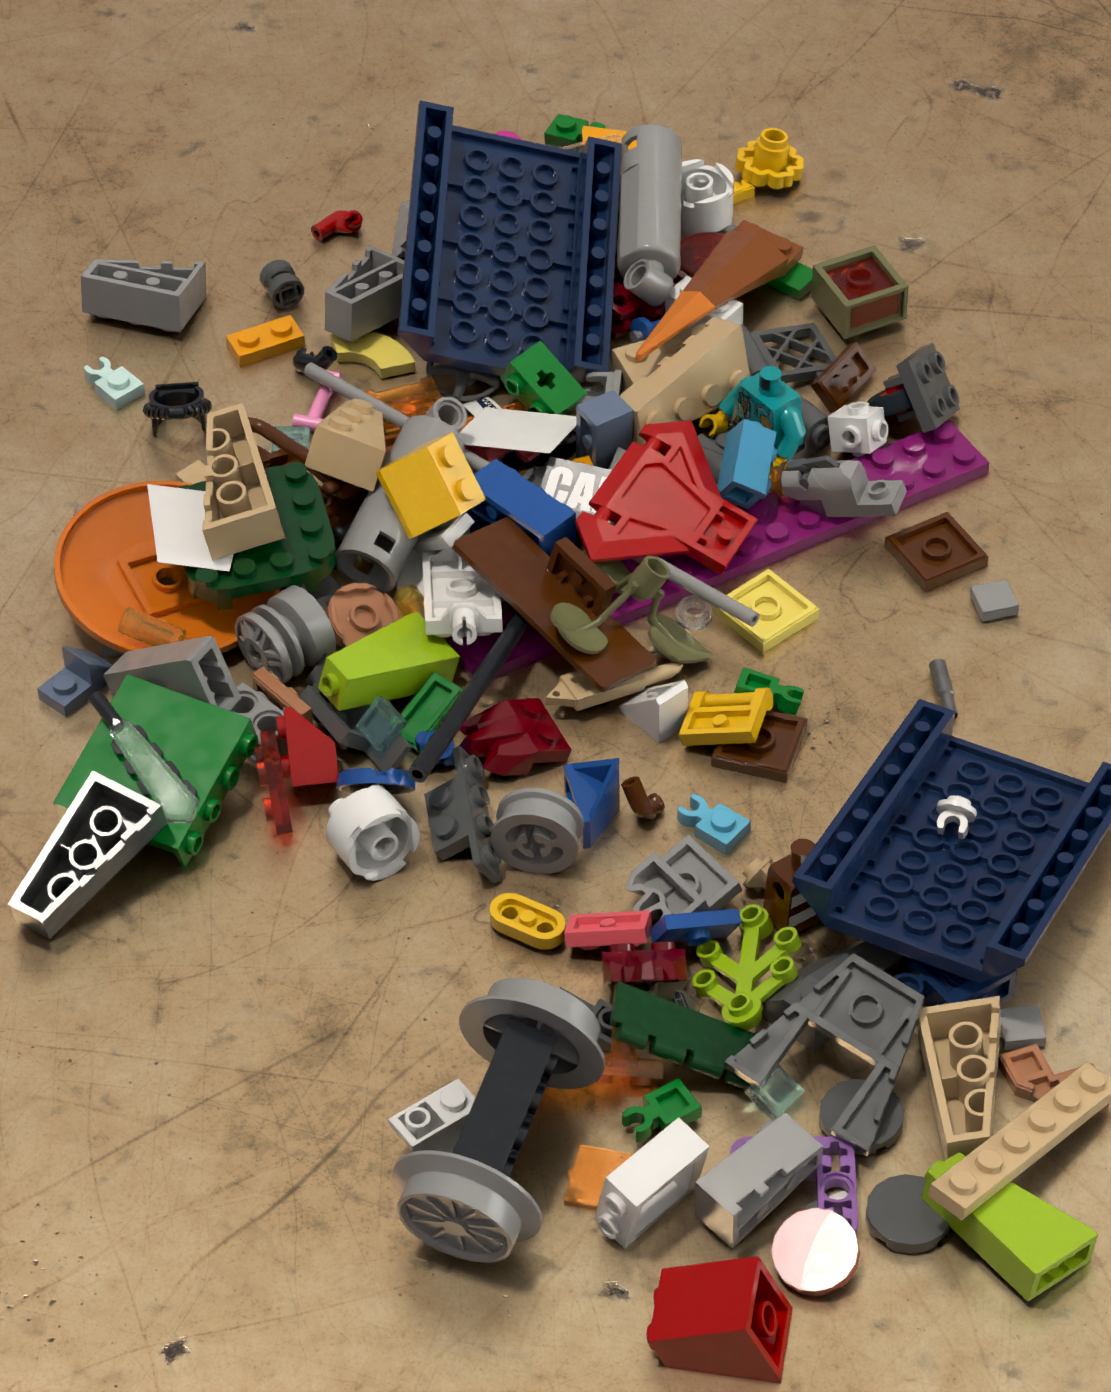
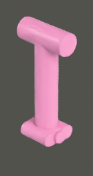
M328 371V372L332 373L333 375H335V376L341 378L342 380H344V379L342 378V374H341V373H339V372H334V371ZM319 383V390L308 415L294 414L292 427L315 432L316 425L323 420L322 417L333 394V390Z

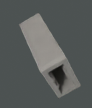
M212 636L126 651L103 675L113 697L126 675L129 674L229 711L241 699L216 640Z

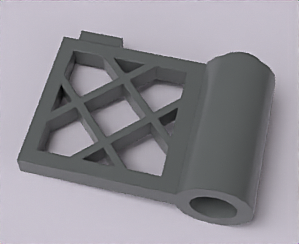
M815 323L749 332L747 327L741 325L750 376L760 373V370L766 366L779 368L777 364L781 362L795 368L781 371V380L784 383L816 379L836 358ZM809 336L813 343L809 345L795 338ZM773 342L781 345V347L777 350L764 343ZM789 348L805 355L801 359L786 353ZM813 357L824 361L826 364L817 365L809 362V360Z

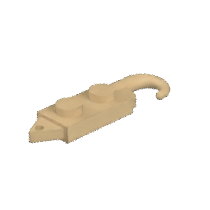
M655 645L650 646L648 649L651 654H662ZM671 660L667 664L651 668L605 692L598 691L579 671H574L559 677L558 685L546 696V705L574 707L576 711H580L643 691L645 686L670 679L681 671L683 663Z

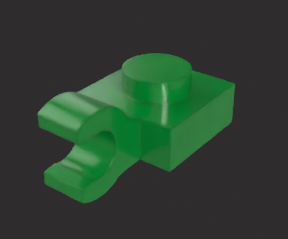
M558 114L544 133L545 144L576 151L579 145L582 146L583 126L605 128V125L599 122H593L589 125L587 120Z

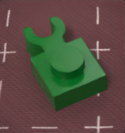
M743 667L734 693L754 692L756 688L768 687L773 694V706L778 707L784 713L796 715L804 690L796 686L779 685V678Z
M678 1078L644 1095L643 1107L633 1106L627 1108L622 1113V1125L627 1127L632 1123L642 1124L634 1128V1140L642 1142L652 1135L653 1129L660 1127L663 1131L678 1117L686 1125L701 1118L702 1106Z

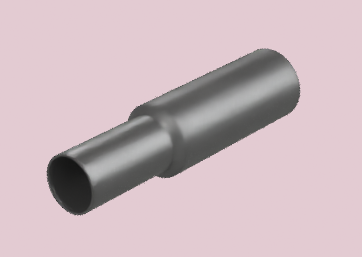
M935 659L930 662L929 668L937 698L940 700L942 707L955 711L954 719H956L958 712L953 698L954 690L946 661Z

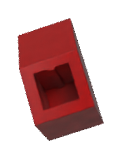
M283 707L284 716H276L278 740L286 739L288 755L280 756L283 779L290 778L292 787L337 782L338 766L335 742L292 707Z

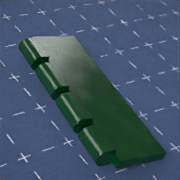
M618 981L615 985L610 1025L617 1028L614 1037L616 1041L643 1050L648 1040H650V1054L679 1065L683 1063L687 1054L689 1055L687 1057V1068L719 1079L723 1070L726 1069V1059L731 1055L735 1056L756 1035ZM726 1069L724 1082L750 1092L755 1090L756 1087Z

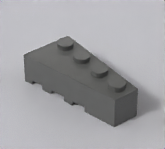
M92 770L9 901L8 906L15 921L51 939L168 823L162 805Z

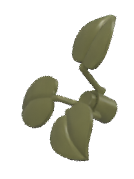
M584 548L582 552L588 557L586 550ZM646 556L631 574L620 560L594 563L617 585L614 593L621 594L596 620L591 621L582 609L564 602L555 605L550 613L553 625L558 629L566 642L581 652L597 654L603 651L608 643L606 636L597 627L630 595L641 602L653 598L647 618L648 623L652 626L648 631V636L663 655L672 661L683 664L706 661L713 655L672 618L664 614L656 615L660 599L665 594L660 588L669 578L670 570L662 560L654 556Z

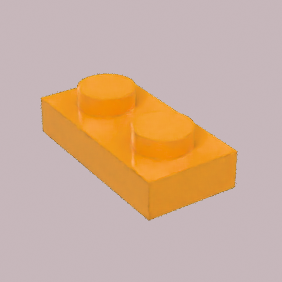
M288 315L226 335V345L238 365L243 367L304 347L305 336L292 316Z

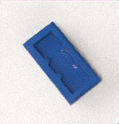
M736 909L664 915L652 927L650 935L652 943L686 941L687 945L696 946L707 943L711 939L727 938L742 922L739 910Z

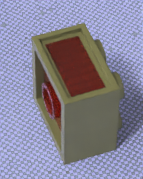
M875 245L813 265L811 298L844 339L907 319L909 286Z

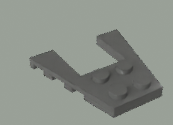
M853 953L813 986V991L798 1003L794 1002L783 1012V1016L766 1030L763 1028L749 1040V1044L735 1056L731 1055L725 1061V1068L761 1090L806 1025L811 1026L875 1066L831 1129V1135L852 1145L855 1150L868 1157L924 1004V996Z

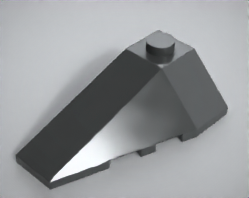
M862 940L857 941L799 969L798 976L794 981L784 984L762 1003V1018L773 1024L783 1016V1012L794 1002L798 1003L813 991V986L853 953L892 977L906 965V956ZM806 1025L796 1041L815 1052L829 1038L811 1026Z

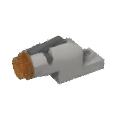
M829 455L782 462L780 466L773 467L770 475L771 490L774 495H780L783 499L821 500L827 517L896 516L907 492L903 480L868 481L860 461H836Z

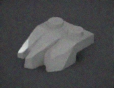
M690 835L684 837L662 857L655 852L632 870L626 886V890L644 895L632 908L633 911L650 910L652 920L669 914L720 910L742 891L739 881Z

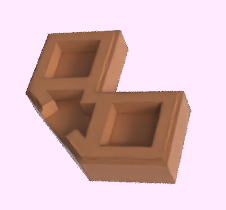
M1037 1044L1001 1054L998 1059V1066L1014 1095L1032 1102L1039 1100L1078 1069L1075 1068L1054 1075Z

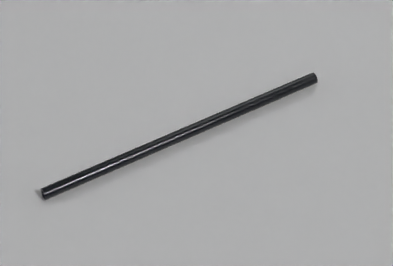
M576 528V540L572 543L581 550L583 542ZM517 611L409 768L408 774L415 782L422 783L427 779L530 626Z

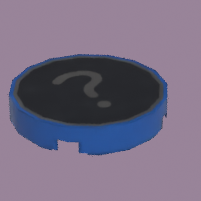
M354 768L343 770L337 775V790L346 793H354L376 784L383 786L391 794H404L415 791V781L410 778L407 770L390 768V770L385 772L376 771V769Z

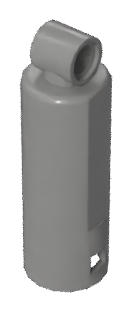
M645 124L630 129L621 140L617 267L619 274L624 279V287L650 306L656 307L662 304L670 295L673 288V279L677 277L681 266L682 144L680 137L673 130L662 125ZM634 140H637V147L628 151V146Z
M442 397L424 415L413 416L406 420L381 468L425 442L452 432L462 452H464L463 439L458 433L467 420V413L463 404L455 398ZM378 478L374 491L368 492L336 552L337 569L352 583H368L375 586V590L379 592H388L394 589L421 534L408 539ZM358 556L373 564L368 575L360 572L353 566Z

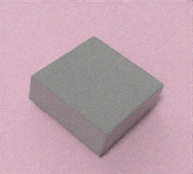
M1007 579L971 586L970 597L982 622L1018 615L1019 604Z
M1038 1005L1000 1009V1036L1004 1051L1016 1050L1037 1044L1038 1047H1045L1046 1034Z

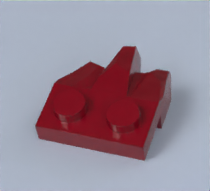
M540 698L506 699L468 719L460 728V731L467 735L460 746L470 756L472 754L485 756L487 760L483 764V769L502 776L528 775L533 763L567 761L572 750Z
M675 942L651 943V950L640 951L634 950L633 943L611 944L610 952H602L601 954L604 985H616L618 981L625 984L686 982L688 980L685 949H676Z

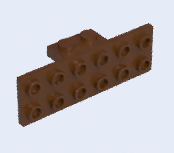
M505 517L454 541L453 550L598 691L605 692L655 666L656 658L611 615L597 627L608 640L604 650L597 654H587L575 649L565 641L558 629L553 625L550 618L551 610L555 605L563 602L579 607L589 616L591 621L596 620L609 607L617 586L567 537L555 542L551 556H549L510 518Z

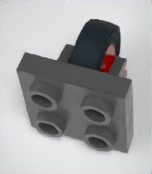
M934 343L920 347L896 366L899 374L883 382L885 390L872 396L867 401L871 407H883L884 417L897 415L899 422L917 417L923 433L937 429L960 410L958 392L953 385H950L945 373V360L942 354L936 351Z

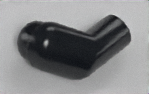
M324 346L315 356L313 351L306 354L307 348H301L293 358V366L302 374H304V369L310 362L327 370L337 359V352L330 346Z

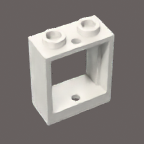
M679 1117L605 1178L594 1220L606 1237L615 1239L623 1248H626L695 1190V1181L700 1178L710 1146Z

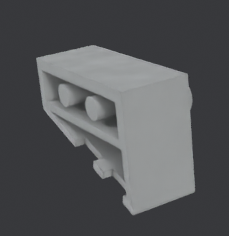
M783 1113L774 1121H767L754 1137L695 1181V1216L733 1249L822 1163L823 1145L787 1113Z

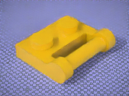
M768 687L756 688L754 692L710 694L708 690L695 691L678 734L683 746L755 743L766 711H770L773 706L772 691Z

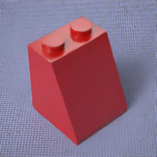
M759 1256L662 1268L659 1285L654 1290L655 1306L652 1322L647 1327L646 1335L649 1347L655 1351L665 1367L768 1382L781 1381L793 1307Z

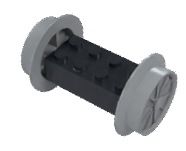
M507 978L494 983L487 996L468 1002L460 1013L459 1026L464 1038L490 1065L453 1152L434 1150L410 1152L400 1157L393 1169L394 1183L401 1193L396 1209L402 1224L414 1236L429 1246L448 1255L473 1262L490 1263L504 1260L511 1254L515 1242L528 1240L534 1237L540 1230L542 1213L538 1204L522 1186L509 1176L543 1097L545 1088L578 1089L587 1087L597 1082L605 1069V1057L597 1043L601 1029L594 1013L570 993L551 984L527 978Z

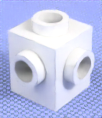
M854 402L844 405L828 416L831 451L850 452L854 457H859L864 454H871L887 442L888 424L884 419L883 407H871L867 402Z

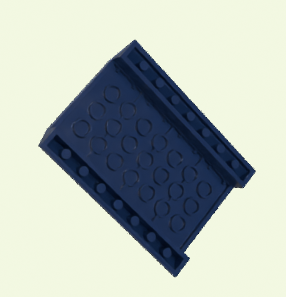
M420 100L417 113L398 335L424 361L502 376L510 361L540 340L579 384L588 382L586 381L587 373L609 372L622 143L588 136L582 152L454 126L452 125L454 107Z
M919 699L793 875L792 883L827 928L959 975L960 977L982 983L1025 966L1110 829L1111 764L1102 762L1090 783L952 736L955 711ZM952 795L961 796L971 802V806L976 809V819L973 822H968V833L964 839H959L958 837L960 825L956 822L948 823L945 826L943 835L938 834L937 819L940 814L936 808L940 800L947 799Z

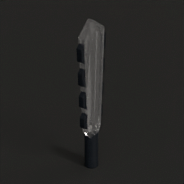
M101 691L94 692L89 697V702L110 728V735L113 739L111 747L117 756L126 758L123 763L130 776H137L139 778L137 786L143 795L151 797L152 801L162 805L168 823H192L199 805V801L196 798L197 790L188 780H181L179 778L180 771L172 761H164L162 759L164 753L156 743L147 742L148 735L140 725H132L131 722L122 719Z

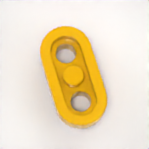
M504 893L492 900L489 908L490 923L498 932L538 949H552L564 941L566 924L565 918L559 911L516 893Z

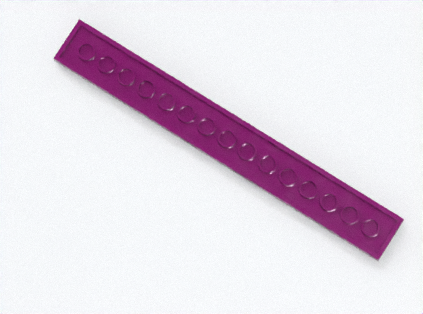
M950 420L945 421L937 429L925 433L920 431L876 449L871 454H864L849 460L862 463L868 481L903 480L907 492L899 510L989 473V462ZM783 488L768 493L764 499H759L749 509L737 506L756 517L758 521L722 575L686 554L658 557L714 588L885 516L827 517L821 500L787 498ZM632 559L620 560L630 574L640 565ZM667 579L660 588L665 594L660 599L657 611L690 598L694 594ZM616 592L613 594L610 605L621 595L620 593ZM630 595L611 616L619 624L624 625L649 615L653 598L641 602ZM507 601L501 602L503 630L516 612ZM530 625L495 678L555 654L558 651ZM494 632L487 636H477L476 640L470 645H467L466 637H463V645L456 643L452 636L442 638L460 656L458 664L467 676L471 678L502 632Z

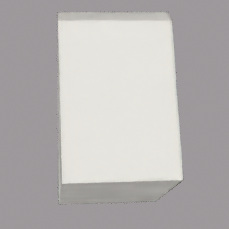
M685 680L650 687L620 705L619 708L627 718L660 743L681 729L688 710V685Z

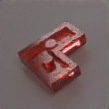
M275 730L259 732L262 746L254 747L260 786L269 785L270 797L263 799L266 821H275L277 835L291 833L293 830Z

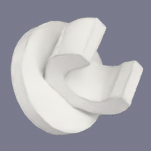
M952 795L938 802L936 808L940 814L937 819L938 834L943 835L945 826L950 822H956L960 825L958 830L959 839L966 837L968 822H973L977 815L976 809L971 806V802L968 799Z

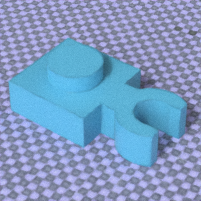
M696 794L690 796V808L694 811L686 810L682 806L677 808V819L681 824L695 827V837L725 855L751 832L750 820L721 803H718L711 809L707 807L706 800Z

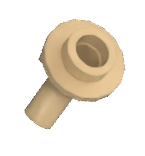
M759 856L755 858L742 873L746 877L742 885L745 888H754L757 892H760L763 888L765 889L768 868L773 863V859L770 856L765 860H762Z

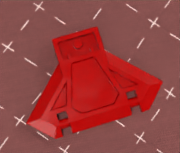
M691 420L645 424L639 433V436L646 441L645 445L632 442L589 501L588 505L596 513L592 515L582 511L576 519L575 523L588 558L593 563L645 558L646 556L686 554L722 575L754 529L758 519L721 498ZM608 520H610L611 522L615 523L616 525L614 526V525L610 524V523L608 522Z

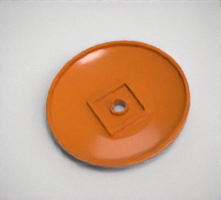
M146 481L121 486L87 503L67 523L58 540L54 559V579L60 600L71 618L88 635L123 654L126 651L205 636L214 637L220 652H227L239 645L235 634L237 618L251 612L256 606L267 605L269 598L280 591V589L234 598L232 599L233 609L218 610L216 603L203 601L199 597L195 600L193 599L188 590L187 579L182 565L157 562L147 484L178 488L183 485H193L191 483ZM167 577L175 580L176 583L173 585H163L158 580Z

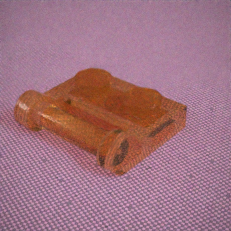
M432 376L420 378V382L379 392H374L373 389L364 391L410 418L424 415L438 399L442 398ZM383 419L384 436L400 433V428Z

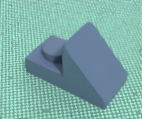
M64 646L62 652L65 668L37 688L39 700L67 717L89 700V697L94 692L100 691L107 686L103 675L113 664L93 651Z

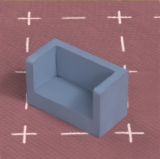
M609 391L576 405V458L590 456L594 466L609 469L617 448L627 450L633 442L634 410L615 391Z

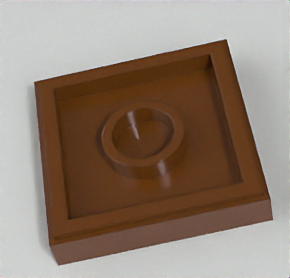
M948 511L885 537L884 547L924 592L988 566L989 556Z
M766 711L756 742L716 744L711 757V766L787 783L807 730L808 719Z

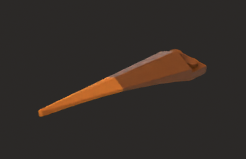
M743 220L733 231H727L637 350L636 362L641 361L674 336L714 310L763 284L786 275L802 258L804 247L791 242L787 238L769 232L754 223Z

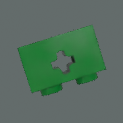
M541 340L510 361L500 378L507 391L512 396L517 397L528 412L571 415L576 411V405L582 403L588 394Z

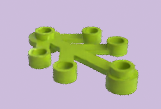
M756 904L748 905L740 911L742 923L739 925V929L743 935L739 964L724 955L716 940H710L707 943L701 944L696 949V954L704 967L714 968L737 984L736 993L734 994L722 987L715 972L711 969L700 970L692 978V984L697 994L701 997H709L723 1007L721 1013L724 1021L744 1030L754 1028L761 1021L762 1003L784 984H788L796 979L798 976L797 967L793 959L787 955L795 953L802 945L797 930L793 927H784L774 935L776 945L758 959L760 941L771 934L774 926L767 910ZM771 970L772 976L754 989L755 982Z

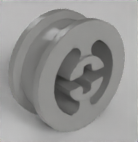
M542 788L518 789L502 798L496 813L497 821L491 832V844L496 854L504 862L522 871L541 874L560 872L573 864L579 850L578 840L583 832L584 819L579 808L571 800L557 792Z

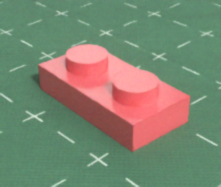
M651 911L570 915L564 932L566 948L579 947L582 950H593L611 944L633 943L634 947L642 943H647L652 928Z

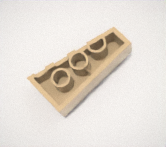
M712 317L704 324L706 328L697 336L691 335L682 342L683 348L672 357L666 356L657 363L658 367L648 377L642 376L619 395L634 410L633 442L645 445L646 441L639 436L645 424L693 421L719 408V404L733 387L744 377L750 376L741 324Z
M244 403L207 413L206 494H204L203 501L205 520H203L202 531L212 560L285 538Z
M1000 996L923 1007L918 1018V1040L945 1160L958 1152L967 1156L993 1136L1001 1031Z

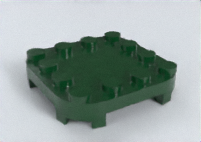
M293 462L285 466L264 468L285 538L235 553L230 572L183 566L188 590L194 600L199 597L203 601L216 603L218 610L233 609L232 599L293 585L305 584L307 592L310 593L321 589V581L330 575L333 569H337L335 539L317 481L312 474L307 472V468L303 463ZM206 481L190 486L183 485L178 488L206 491Z

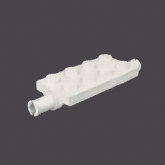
M470 527L460 538L470 534ZM452 547L441 549L437 552H422L425 635H435L438 637L452 636L453 640L459 645H463V637H466L467 645H470L476 640L477 636H487L494 632H503L501 596L461 558Z

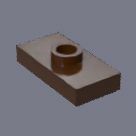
M855 342L848 345L810 386L828 411L834 413L856 393L876 369Z

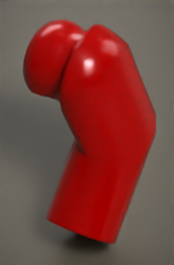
M356 210L335 211L313 225L311 232L318 241H322L333 233L352 234L360 230L363 217Z

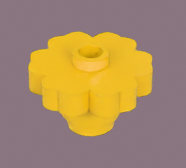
M767 128L761 132L756 141H748L746 147L737 149L735 170L743 173V180L751 182L755 186L767 184L773 189L787 188L792 186L793 181L802 179L804 158L796 155L797 150L790 146L786 132L777 128Z

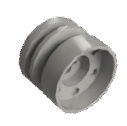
M296 585L287 587L269 598L267 605L256 606L251 612L238 617L235 623L236 638L249 665L254 671L264 667L283 684L290 681L291 677L301 674L305 666L310 667L317 664L325 653L333 654L336 648L335 634L325 611L310 593Z

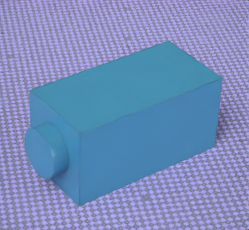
M743 419L727 433L717 485L721 498L749 509L759 499H764L767 496L771 487V479L768 478L770 466L773 464L777 454V448L774 447L775 431L763 427L759 422Z

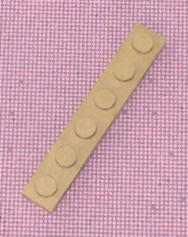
M1086 1062L932 1182L928 1196L962 1221L1111 1102V1078Z

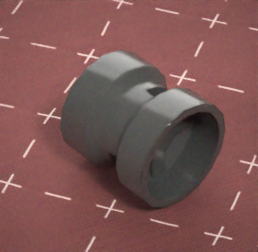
M272 261L260 273V282L264 289L269 292V296L275 306L289 308L296 305L302 299L305 288L300 279L295 276L293 268L287 261Z

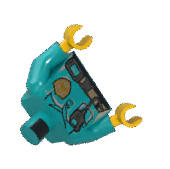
M766 366L760 370V373L744 377L719 404V412L717 414L704 415L700 419L699 426L704 428L714 423V428L709 433V436L719 435L727 431V418L730 416L731 424L734 426L743 419L759 422L763 427L775 431L774 447L777 448L775 461L770 466L768 478L771 479V483H781L782 472L786 471L787 460H792L798 447L804 444L806 428L802 417L801 397L781 380L782 373L779 368Z

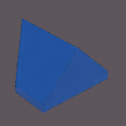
M619 758L564 765L565 796L579 808L584 819V828L580 837L583 849L592 847L620 811Z

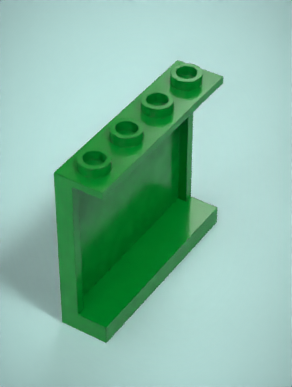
M127 674L111 701V705L124 720L123 729L114 732L101 718L53 804L62 819L92 770L144 796L137 786V781L140 778L151 797L146 798L162 805L168 822L147 844L175 854L180 866L186 868L192 855L195 856L199 853L203 845L204 834L210 823H214L218 819L222 809V801L227 792L234 789L237 785L240 769L246 758H250L254 754L258 744V736L251 718ZM118 723L114 725L116 729L120 727ZM133 725H140L148 735L147 741L141 737ZM113 739L124 757L117 756L112 749L111 742ZM149 743H156L163 751L162 759L149 746ZM125 759L128 760L137 776H130L123 764ZM164 761H172L180 771L179 779ZM181 780H188L197 790L196 798L183 785Z

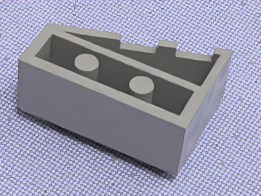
M369 246L365 250V257L362 260L356 259L352 263V271L349 274L343 273L325 292V330L339 336L342 340L352 342L398 318L404 260Z
M94 259L81 275L82 312L96 315L99 318L127 321L133 325L161 328L167 332H181L206 299V262L194 261V267H172V261H161V267L139 266V260Z

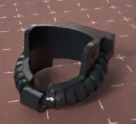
M199 382L157 384L155 389L149 394V402L143 407V413L148 418H151L153 434H157L158 426L164 420H185L187 418L197 419L201 423L202 430H206L205 414L211 411L212 403L207 398H204V391L199 387Z

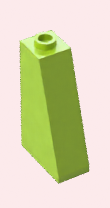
M414 612L329 655L324 664L318 689L339 711L415 695L434 672L452 682L460 656L442 637L425 635V619L418 612Z
M958 1152L945 1161L938 1160L926 1171L921 1198L950 1224L949 1226L1027 1301L1032 1300L1091 1261L1099 1234L1091 1227L1012 1182L1008 1183L962 1221L929 1197L928 1193L931 1183L966 1157L962 1153Z

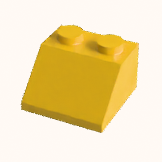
M453 432L425 442L375 472L408 539L437 527L486 500Z

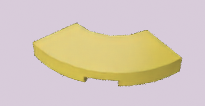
M371 331L361 336L358 340L350 342L342 340L339 336L329 332L331 345L337 352V361L340 363L357 362L374 369L381 378L415 372V361L409 351L399 342L386 335Z

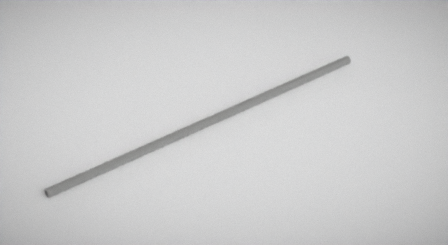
M312 362L308 363L304 369L306 376L349 400L361 399L371 403L373 409L382 412L384 420L402 429L406 420L410 418ZM467 449L463 452L470 468L476 472L490 463ZM572 509L574 512H576V519H577L578 516H579L581 513H579V512H577L576 510ZM636 558L632 560L640 564L644 560V558ZM659 558L670 570L669 581L751 627L756 625L759 620V613Z

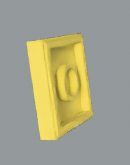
M769 568L727 594L732 599L759 613V620L755 626L747 625L714 605L712 613L762 653H765L817 620L820 612L816 605Z

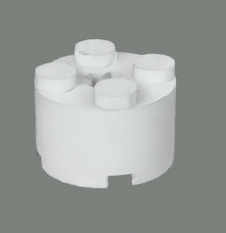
M700 159L682 162V237L690 240L698 239L701 235L725 230L727 226L732 224L734 179L732 173L722 164L715 162V167L704 165V160Z
M372 785L369 788L358 790L346 798L337 799L328 809L330 818L327 823L326 837L329 845L354 874L364 876L366 880H381L395 874L406 864L403 859L410 849L414 853L418 846L420 832L417 823L392 794L381 785Z

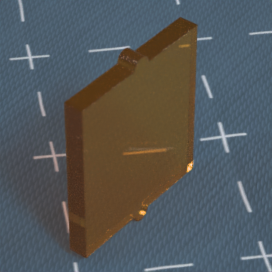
M580 1145L574 1168L568 1171V1179L570 1181L564 1198V1205L596 1211L605 1178L633 1154Z

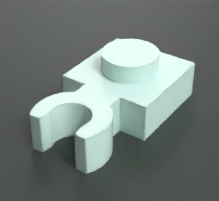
M105 357L98 358L100 370H93L88 365L84 366L86 381L93 384L95 393L115 410H119L145 395L144 383L123 366L112 370L111 362Z

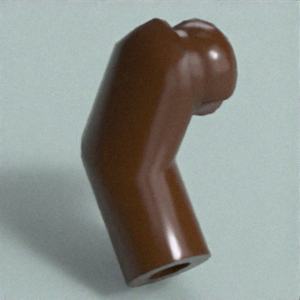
M638 776L630 777L623 781L621 786L632 811L636 815L651 821L656 818L657 814H661L664 811L665 805L661 797L656 793L647 796Z

